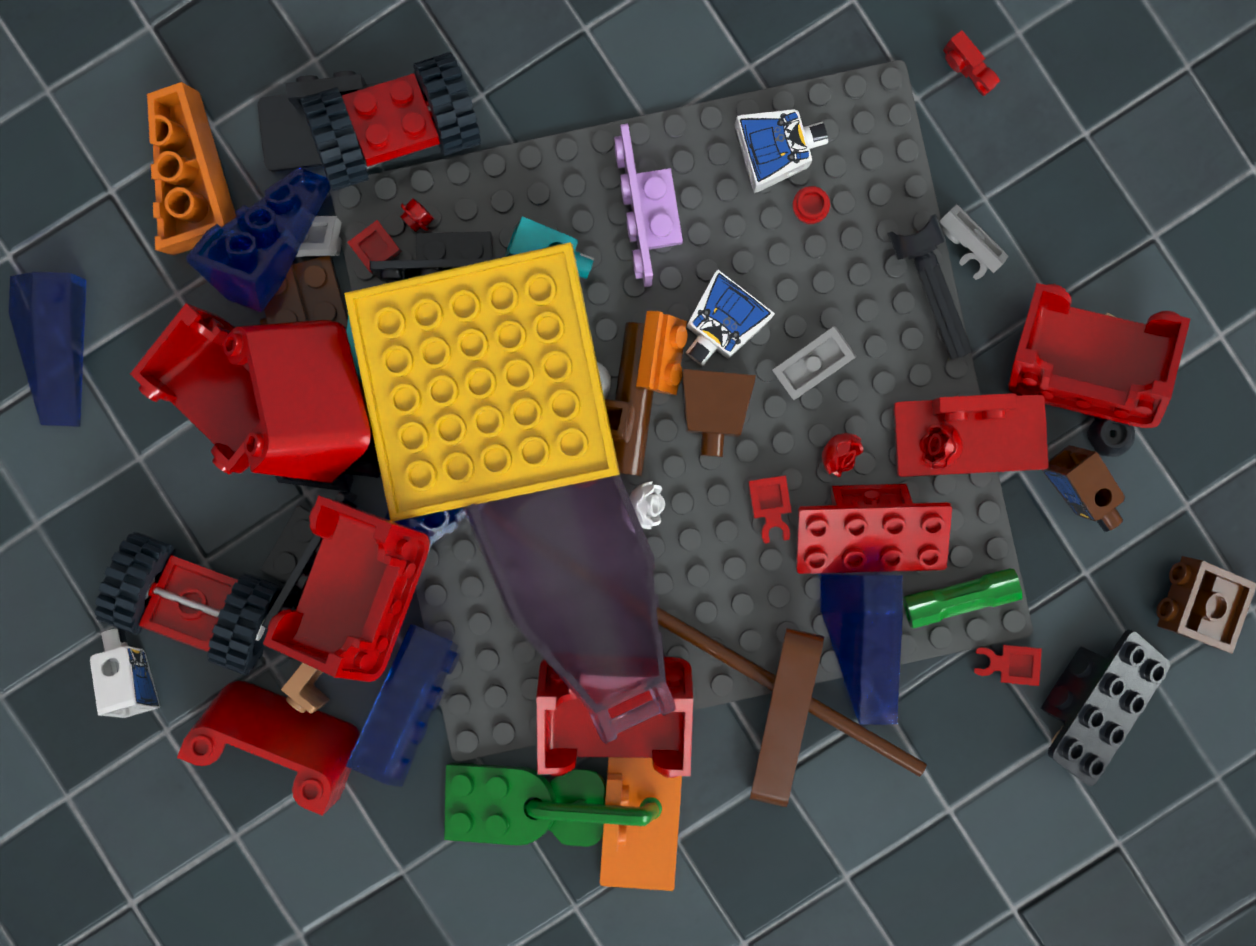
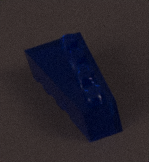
M410 625L346 767L386 785L403 786L418 746L425 736L431 713L436 709L444 691L442 686L447 674L450 675L458 662L457 644L416 625Z

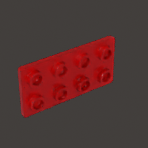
M1016 393L954 396L939 397L934 400L894 403L897 475L899 477L1045 470L1049 467L1044 395L1016 396ZM941 421L947 422L958 430L962 438V453L959 459L945 469H932V465L923 461L924 451L921 447V440L928 434L930 425L941 424Z
M907 484L832 486L831 491L833 505L801 506L798 508L796 570L799 574L945 570L947 568L952 506L949 502L913 503Z

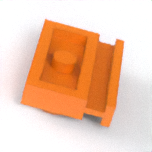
M647 311L637 387H644L645 389L662 394L677 395L678 385L682 379L681 362L683 348L688 338L687 321L669 314H663L660 311Z

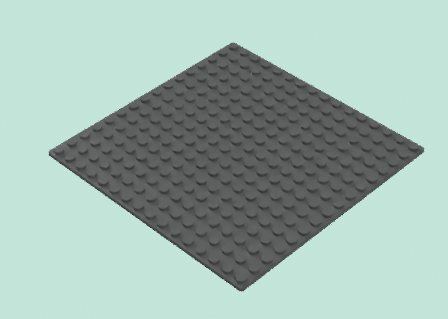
M891 61L368 175L369 180L333 192L330 187L335 215L342 222L339 234L343 241L342 248L352 291L386 284V281H381L374 273L371 274L347 243L376 220L380 222L402 251L391 261L416 260V233L491 231L492 258H502L505 256L515 225L522 216L576 238L578 244L575 251L594 258L587 279L579 278L596 361L602 364L611 376L610 393L606 398L609 400H615L626 322L645 323L647 311H660L663 314H669L685 320L688 325L717 270L721 271L775 313L771 320L729 359L715 350L704 366L695 362L685 353L698 337L686 326L688 338L683 348L682 371L683 369L756 375L742 433L739 437L724 436L723 457L701 456L702 434L686 432L681 379L677 395L662 394L654 391L642 477L620 474L602 478L596 484L586 488H580L573 484L481 503L482 505L775 676L778 670L786 628L824 636L815 684L1025 638L1033 633V625L998 472L899 477L897 475L894 403L934 400L939 397L981 395L972 354L968 353L963 357L951 360L915 267L914 258L909 260L906 257L897 260L892 242H890L887 234L891 231L903 236L915 234L924 228L930 219V215L936 214L938 221L941 220L909 74L904 61ZM795 109L800 114L803 127L823 122L828 135V144L810 149L812 156L810 166L787 179L754 193L734 126L737 116ZM627 123L636 174L671 168L683 244L649 250L653 273L652 286L644 287L643 278H635L632 250H638L637 241H629L626 212H632L631 204H623L620 175L626 174L625 167H617L614 149V137L620 136V125ZM804 187H819L827 193L830 199L829 213L819 223H803L793 212V199L797 192ZM412 198H415L435 218L427 226L429 230L425 231L420 228L415 232L400 217L404 212L400 206L401 203L406 205ZM939 222L941 231L943 233V236L945 237V234L942 230L943 225ZM945 241L936 245L937 249L933 250L938 259L967 336ZM833 326H836L857 357L793 401L772 370ZM837 434H855L861 438L860 442L864 449L863 453L856 456L854 467L849 471L842 472L841 477H837L833 473L829 475L822 463L821 456L824 447ZM786 475L792 513L781 514V518L790 529V539L783 540L781 529L773 527L769 530L770 543L765 544L760 535L765 520L764 517L753 518L747 481ZM645 482H652L653 485L661 486L662 491L660 494L665 501V508L660 513L661 523L651 526V529H645L637 525L631 519L628 511V501L631 492L638 485ZM907 484L913 503L949 502L952 506L948 560L945 570L797 573L798 508L801 506L833 505L831 500L832 486ZM466 507L401 520L402 525L426 534L430 540L428 556L418 580L416 592L451 755L457 762L537 745L536 696L539 667L544 659L551 656L676 657L684 659L692 667L693 710L773 693L770 689L466 513ZM1009 568L1015 569L1022 589V600L996 607L989 606L944 618L940 622L914 629L910 628L906 619L902 597L956 585Z

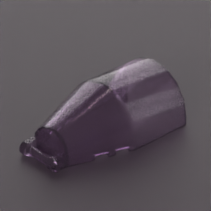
M620 475L476 505L474 503L463 509L508 619L589 711L603 743L607 744L617 739L618 733L660 713L665 716L675 711V702L666 683L662 634L658 631L656 607H659L658 594H655L654 555ZM645 691H650L653 700L611 719L608 712L609 708Z

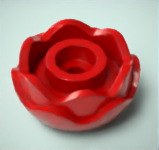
M941 421V424L930 425L928 434L921 440V447L924 451L923 461L932 465V469H945L954 464L959 459L963 449V441L958 430L951 424Z
M842 433L835 435L826 444L821 457L823 466L829 475L833 473L837 477H841L842 472L849 471L854 467L856 456L861 455L864 451L860 442L861 438L855 434Z

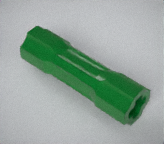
M1009 568L956 585L902 597V603L910 628L914 629L940 622L944 618L981 608L996 607L1022 600V589L1015 569Z

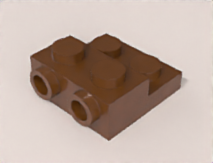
M322 256L297 264L289 262L254 272L256 282L250 283L252 296L256 304H263L266 315L265 318L260 319V325L331 320L340 322L347 329L348 315L331 256Z
M1182 556L1180 562L1173 565L1170 570L1169 579L1172 585L1168 596L1162 599L1157 606V616L1160 618L1157 626L1233 654L1256 590V583L1203 560Z

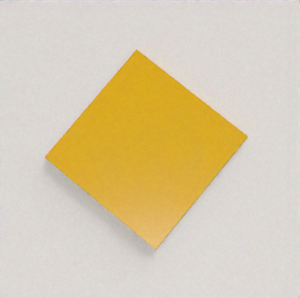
M571 242L344 293L390 521H398L620 475L577 263Z

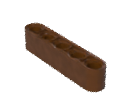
M786 628L750 795L752 800L787 808L824 643V636Z

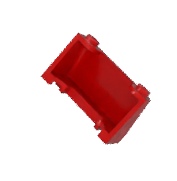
M1036 283L1015 356L1009 390L1012 393H1016V396L1044 395L1045 404L1135 427H1157L1161 423L1172 397L1191 318L1180 316L1173 311H1160L1151 315L1146 324L1070 307L1072 297L1062 286Z
M185 303L130 375L141 384L138 389L143 395L155 402H158L159 399L171 402L214 444L210 451L214 456L212 462L216 467L227 474H232V472L243 473L250 467L248 456L244 450L245 439L260 423L248 362L243 366L231 364L224 353L223 340L235 328L232 324L216 314Z
M312 320L237 326L224 338L223 348L228 361L231 364L242 366L248 362L260 423L247 435L244 443V450L248 456L251 472L331 483L365 453L370 443V425L347 333L343 324L331 320Z
M318 495L315 506L310 512L309 521L312 533L323 538L296 611L290 609L282 610L270 620L263 645L335 678L372 682L382 675L388 664L427 559L430 540L422 532Z
M563 655L551 656L541 662L536 696L537 774L563 776L575 768L577 757L652 758L653 769L667 778L691 776L693 684L692 667L689 662L676 657Z
M235 681L222 688L185 737L177 758L193 765L207 766L218 760L223 753L225 745L229 744L298 772L292 788L293 798L304 809L323 816L340 799L359 752L362 739L357 727L347 721L319 710L312 714L308 711L301 713L286 701L287 697L246 681Z

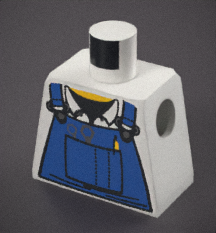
M795 109L737 116L734 125L754 193L807 169L812 162L810 149L828 144V135L824 123L819 122L803 127L800 114Z
M717 270L688 322L687 328L698 337L685 353L701 366L705 365L715 350L729 359L759 332L775 313L721 271Z
M116 628L102 632L101 636L105 652L90 657L98 715L126 718L160 708L145 651L128 646L125 631Z

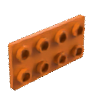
M608 757L605 805L640 807L644 799L653 797L660 801L662 812L658 818L646 826L604 824L600 870L601 886L664 891L674 890L682 776L675 778L662 776L653 769L652 758Z

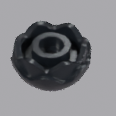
M1095 417L1088 428L1087 437L1099 455L1117 457L1126 453L1131 448L1135 439V428L1131 425ZM1111 430H1113V431L1115 432V436H1114V437H1111V436H1110V431H1111Z

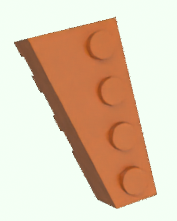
M180 82L148 93L149 141L153 145L154 164H151V179L155 180L156 202H153V217L157 219L158 236H155V250L170 255H177L240 234L241 230L200 92Z

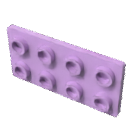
M627 123L620 125V136L614 137V149L617 167H625L626 174L620 175L623 204H631L632 212H626L629 241H637L638 250H632L635 278H643L644 287L652 286L653 273L649 250L683 244L671 168L636 174Z

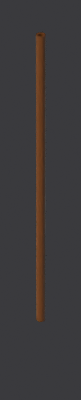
M476 504L466 507L465 512L773 691L776 676L486 506ZM811 698L808 712L915 775L920 777L924 773L927 766L925 762L817 699Z

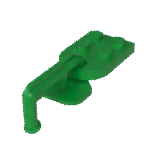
M449 763L446 765L444 840L526 845L539 839L550 830L564 845L589 847L602 839L604 824L646 826L660 816L662 805L658 799L653 797L644 799L640 807L605 805L606 785L604 779L593 770L573 769L563 776H556L549 783L543 775L537 774V771L526 767Z

